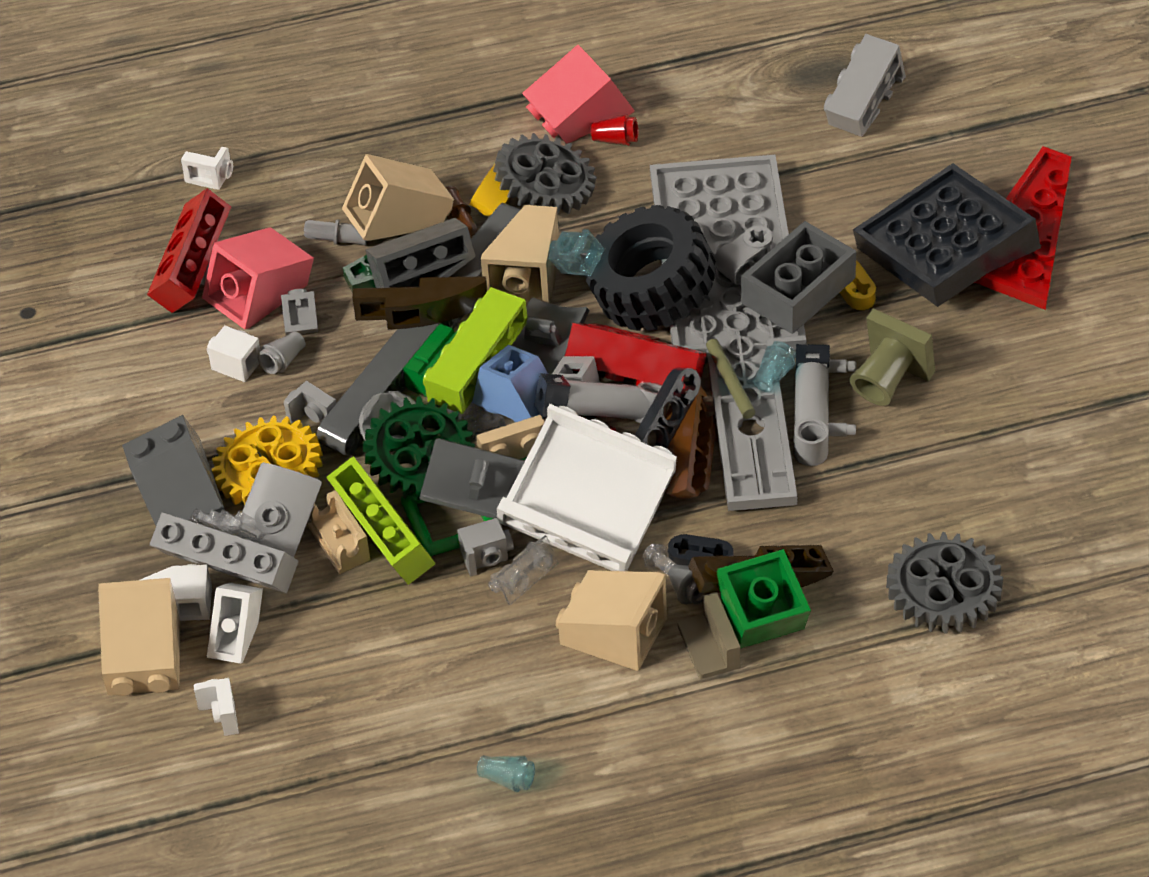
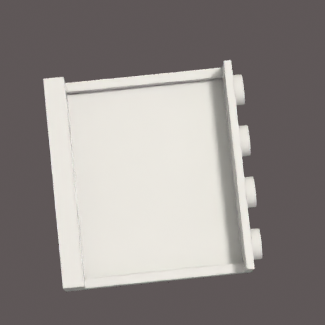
M549 404L547 419L507 498L502 497L497 507V518L499 523L611 571H627L675 473L677 457L662 446L652 447L641 442L638 437L631 433L623 432L621 434L609 429L602 421L596 419L587 420L578 416L574 410L568 407H556Z

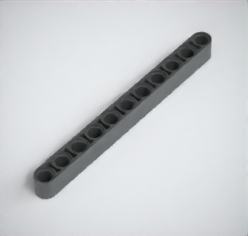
M501 203L471 239L476 257L450 277H482V253L521 209ZM463 316L424 327L397 329L323 419L316 434L319 444L344 455H352L364 441L359 426L362 408L376 394L388 393L389 391L402 393L406 388L403 373L404 366L438 325L443 324L454 329Z

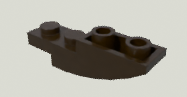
M486 276L420 278L419 287L353 288L352 300L355 320H386L388 330L424 327L446 322L473 312L477 300L483 298L488 291Z
M822 545L760 546L756 555L697 556L692 557L688 565L700 593L720 592L717 577L718 568L784 549L801 588L823 580L834 572Z

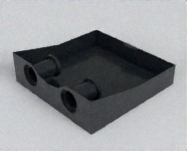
M954 163L853 229L857 249L937 307L987 273L1041 248L1036 219Z

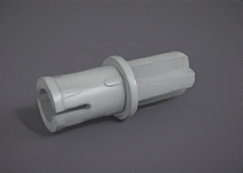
M313 220L305 222L304 236L306 238L333 241L334 245H338L339 242L367 245V240H363L353 224L341 223L340 220H336L335 223Z

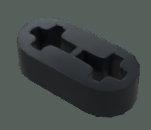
M680 534L674 536L668 543V560L672 566L675 564L688 566L692 557L716 556L717 554L734 556L732 545L721 539ZM682 549H687V551L685 552V554H679V553L682 552Z

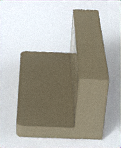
M718 593L704 596V614L678 621V629L700 679L741 669L740 645Z

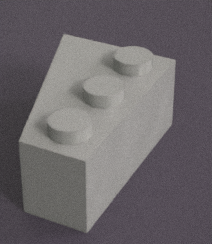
M865 34L861 43H857L854 46L847 69L844 68L840 72L837 81L838 86L833 94L828 95L824 103V111L830 126L861 137L865 134L880 113V109L877 108L882 99L889 101L893 95V91L890 88L895 81L902 83L906 77L899 45Z

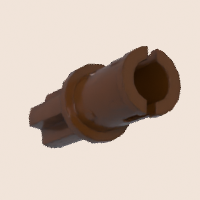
M455 186L445 187L454 198L452 210L447 219L457 218L468 227L470 238H472L478 229L470 215V206L464 203L459 190Z

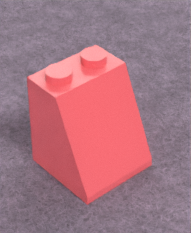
M579 45L574 47L522 93L529 101L526 108L537 121L543 118L545 122L542 126L553 139L559 135L566 144L590 134L592 123L627 114L631 115L635 111L609 76Z
M271 227L214 242L202 299L243 329H249L282 305L281 295L288 294V291L293 289H303L308 285L314 257Z

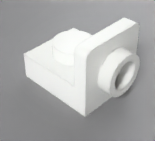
M221 147L215 157L186 151L181 159L184 180L190 184L220 190L224 181L230 178L233 171V161L230 160L227 147Z
M211 679L194 684L198 709L201 711L212 709L214 723H222L224 736L239 734L230 679Z

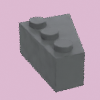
M457 218L365 249L376 288L419 287L420 278L450 277L476 257L468 227Z

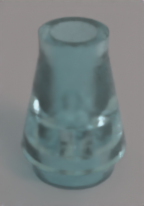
M775 341L772 345L766 347L757 376L753 381L759 390L771 392L773 387L795 366L796 352L793 348L780 341Z
M483 755L477 765V775L514 792H519L521 790H528L531 787L535 775V765L532 761H528L525 756L490 757Z

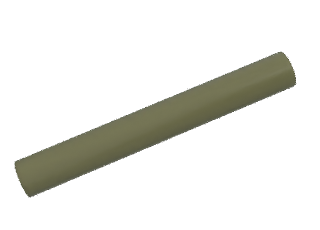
M717 339L709 340L706 343V347L743 418L749 419L753 417L756 411Z

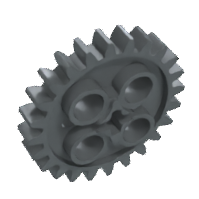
M532 133L531 139L522 134L519 141L511 138L509 144L504 143L502 149L498 151L493 172H496L495 181L501 182L500 190H509L508 198H519L517 205L520 206L528 203L533 206L557 207V215L560 209L570 214L572 208L580 210L582 204L586 205L589 197H592L597 176L593 175L595 168L588 166L590 159L580 158L582 151H572L571 143L563 146L560 144V138H556L553 142L550 141L547 134L544 135L543 139H539L535 133Z
M942 532L940 540H935L933 535L928 533L927 542L923 543L919 538L915 537L913 547L903 544L902 554L895 553L893 563L888 565L886 588H889V600H894V610L903 609L904 620L910 619L913 616L916 617L915 627L921 626L924 622L929 623V632H932L937 625L942 626L944 634L948 633L949 626L954 625L960 633L963 629V623H967L972 628H975L977 618L987 621L988 611L995 612L997 601H1001L1003 577L1000 576L1001 565H995V555L985 556V545L975 549L973 547V538L963 543L960 542L961 537L957 533L953 540H948L945 532Z

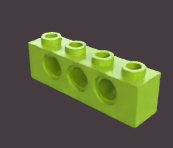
M354 456L326 477L392 567L408 585L436 564Z

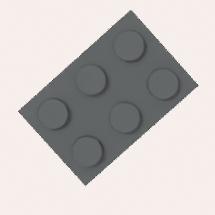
M804 221L741 275V303L793 334L855 279L856 250Z

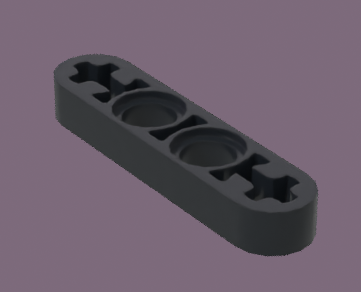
M675 368L671 370L635 433V436L641 442L648 445L647 437L653 430L657 437L655 446L668 448L699 392L701 380L696 370L692 368ZM667 402L672 406V415L668 420L663 415V409Z

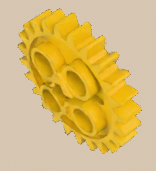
M272 416L269 423H265L263 418L260 417L256 426L246 422V430L243 432L235 428L234 433L236 437H225L226 447H217L218 456L212 458L215 466L212 468L218 490L222 491L225 499L232 498L234 505L239 504L241 501H243L244 505L246 504L259 467L263 462L287 468L313 478L319 476L317 468L323 466L320 458L323 456L316 433L312 434L309 425L303 427L299 419L291 424L288 416L281 423L277 421L276 416Z

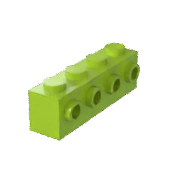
M490 287L484 297L477 300L471 315L466 321L461 322L450 344H446L443 347L440 358L433 367L427 369L424 375L423 384L426 389L428 402L435 398L436 405L442 406L448 403V409L452 411L458 410L460 414L465 412L473 400L480 367L507 345H512L525 327L528 319L525 299Z

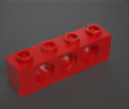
M208 188L185 203L147 293L150 298L171 313L195 298L209 264L214 242L218 241L232 207Z

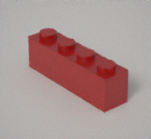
M572 323L565 356H594L597 370L605 372L604 378L624 382V378L628 377L636 379V386H638L640 383L663 385L668 374L675 368H692L696 370L701 380L707 353L594 325Z

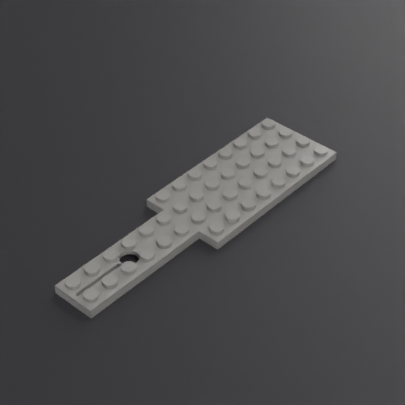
M775 154L650 165L654 205L664 206L665 209L667 206L674 207L691 215L694 221L698 223L714 256L722 246L730 243L753 226H764L772 232L773 241L770 245L771 249L789 235ZM661 259V264H663L667 259ZM716 269L712 288L708 295L703 296V303L698 308L694 307L690 311V315L685 319L679 318L675 320L674 325L670 326V334L673 345L707 353L706 357L728 511L797 505V491L775 352L796 350V344H806L804 325L791 334L741 303V286L734 284ZM717 339L756 411L755 415L749 419L756 420L759 426L764 427L761 433L750 436L739 431L743 421L749 419L743 418L706 347V343L709 340Z

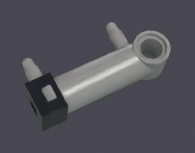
M796 344L794 455L799 463L806 466H817L827 459L829 436L846 437L847 435L856 434V425L829 423V373L856 371L855 361L830 359V345Z
M540 373L534 406L542 417H547V408L549 404H552L556 407H568L574 410L577 415L631 419L641 423L662 385L640 383L638 386H631L628 384L566 380L563 375ZM667 402L664 406V417H666L669 402Z

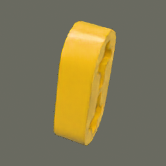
M856 260L855 279L839 293L851 308L866 310L875 304L876 286L861 264Z

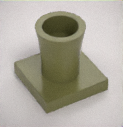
M873 308L866 318L871 355L850 376L849 380L853 389L861 397L873 404L887 406L890 404L896 387L905 371L929 382L935 373L933 341L931 334Z

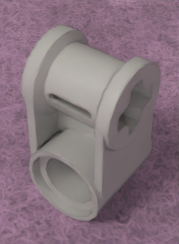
M764 226L748 228L743 234L722 246L714 256L716 269L734 284L741 286V275L771 250L772 232Z

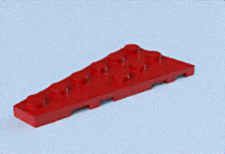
M1042 146L1006 197L1008 201L1036 219L1041 248L987 273L974 283L1046 310L1072 156Z

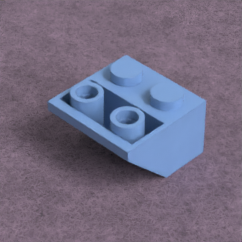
M507 345L480 367L472 403L483 407L489 413L501 414L511 418L515 423L540 415L534 406L539 374L548 373L538 356Z

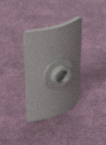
M264 462L261 463L234 536L284 551L294 557L322 482L319 479Z

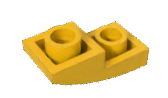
M495 164L487 173L469 203L470 206L477 208L480 213L486 216H491L501 203L509 204L511 199L507 197L509 190H500L501 182L495 181L496 172H493Z

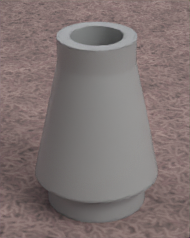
M293 331L285 337L263 345L261 352L258 353L260 366L269 374L284 372L300 350L305 347L306 343L303 336Z

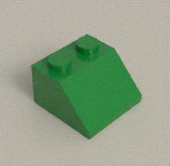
M784 549L717 569L722 604L740 649L805 629L811 609Z

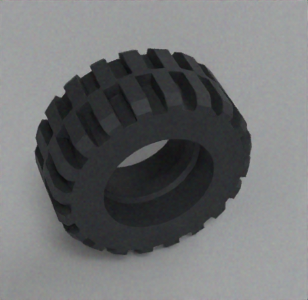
M651 205L650 209L639 207L634 209L635 212L631 214L624 213L618 216L619 220L613 224L609 222L604 227V232L601 235L597 234L592 242L593 248H589L586 256L587 262H585L584 266L586 281L602 311L608 319L613 320L614 324L624 328L628 327L630 330L641 331L642 328H645L647 331L657 330L658 326L664 325L669 327L674 325V321L679 318L685 319L690 315V311L694 307L698 308L703 303V296L709 294L713 285L712 281H714L716 276L714 254L698 223L687 212L667 206L665 209L661 205ZM667 259L656 270L643 276L634 277L644 266L657 260Z

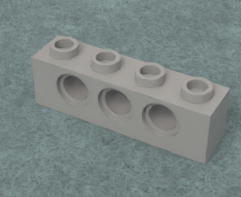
M161 512L149 544L167 555L198 565L207 564L210 569L286 594L299 560L284 551Z

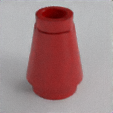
M627 114L592 123V140L629 146L631 142L638 141L639 128L636 117H629Z

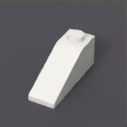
M207 564L171 566L140 579L170 578L180 621L210 620L212 584Z

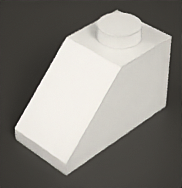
M227 583L216 587L207 658L243 663L259 622L263 588Z

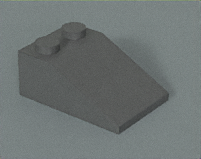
M184 415L122 445L131 473L155 526H157L161 512L199 524L225 511L200 437Z

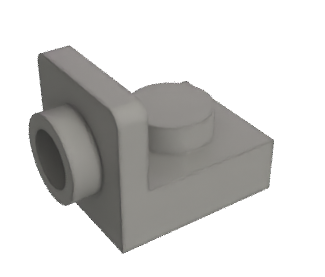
M293 289L288 291V294L281 295L286 336L293 331L300 334L317 333L318 323L314 291L307 292L306 289Z
M305 381L296 390L291 391L284 400L286 416L289 417L291 424L302 418L305 414L312 421L321 423L336 405V399L308 381Z

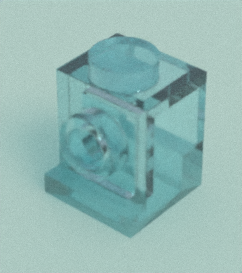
M583 229L581 233L562 231L559 238L551 242L548 259L561 273L591 276L605 248L588 229ZM581 253H587L584 259L581 257Z

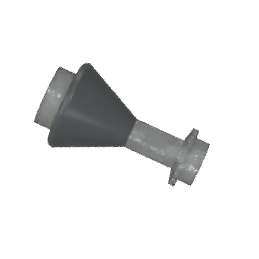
M651 544L643 553L645 566L650 570L659 568L669 576L678 601L684 605L702 603L704 596L710 593L699 592L689 567L677 565L668 558V549L663 544Z

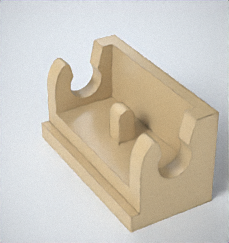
M334 490L327 494L326 502L328 505L325 509L319 511L314 503L310 513L311 523H308V527L337 572L341 574L370 561L367 536L337 491Z

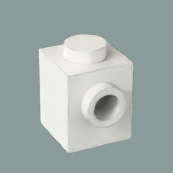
M224 325L220 332L212 337L208 343L207 353L211 370L246 382L259 365L258 353L261 352L259 339L245 331L236 330Z

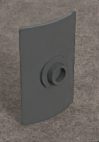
M532 297L526 306L527 323L511 346L538 356L547 373L552 374L562 357L566 354L572 323H584L590 310L587 307L557 306Z
M438 438L434 443L420 499L493 519L497 518V507L502 497L507 498L525 460Z

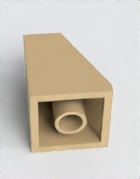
M366 154L342 210L363 240L371 241L416 232L444 222L446 216L452 210L454 198L432 169Z
M524 205L482 253V277L486 276L487 290L492 287L523 298L526 301V306L532 297L551 303L560 256L557 207Z
M588 570L582 582L575 584L571 593V601L567 608H562L557 616L556 628L559 629L560 645L639 671L667 620L666 574L660 572Z
M160 578L100 583L98 591L101 664L107 695L125 696L132 693H161L167 690H179L180 617L171 579Z

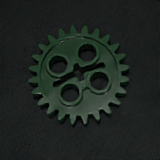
M421 396L417 397L416 404H411L408 398L405 397L402 407H399L392 401L390 413L381 408L379 410V419L371 418V429H366L365 431L366 441L363 444V452H365V464L370 465V475L380 474L378 480L380 486L389 482L390 493H394L400 488L403 489V498H406L410 491L415 492L417 500H420L421 490L436 439L440 438L475 447V444L472 443L473 431H467L468 421L462 420L458 422V410L448 414V403L443 404L440 408L435 407V398H432L428 405L423 404ZM427 428H433V429H436L437 431H435V432H429V431H426L425 429H427ZM394 435H401V436H403L404 438H402V439H396V438H393L392 436H394ZM402 464H410V465H412L413 467H411V468H405V467H402L401 465H402Z

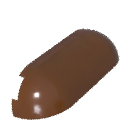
M701 386L667 448L672 455L677 457L675 473L665 494L677 499L697 497L702 492L707 491L710 484L716 418L715 415L709 417L707 407L702 399L707 394ZM672 406L667 411L666 420L672 415Z

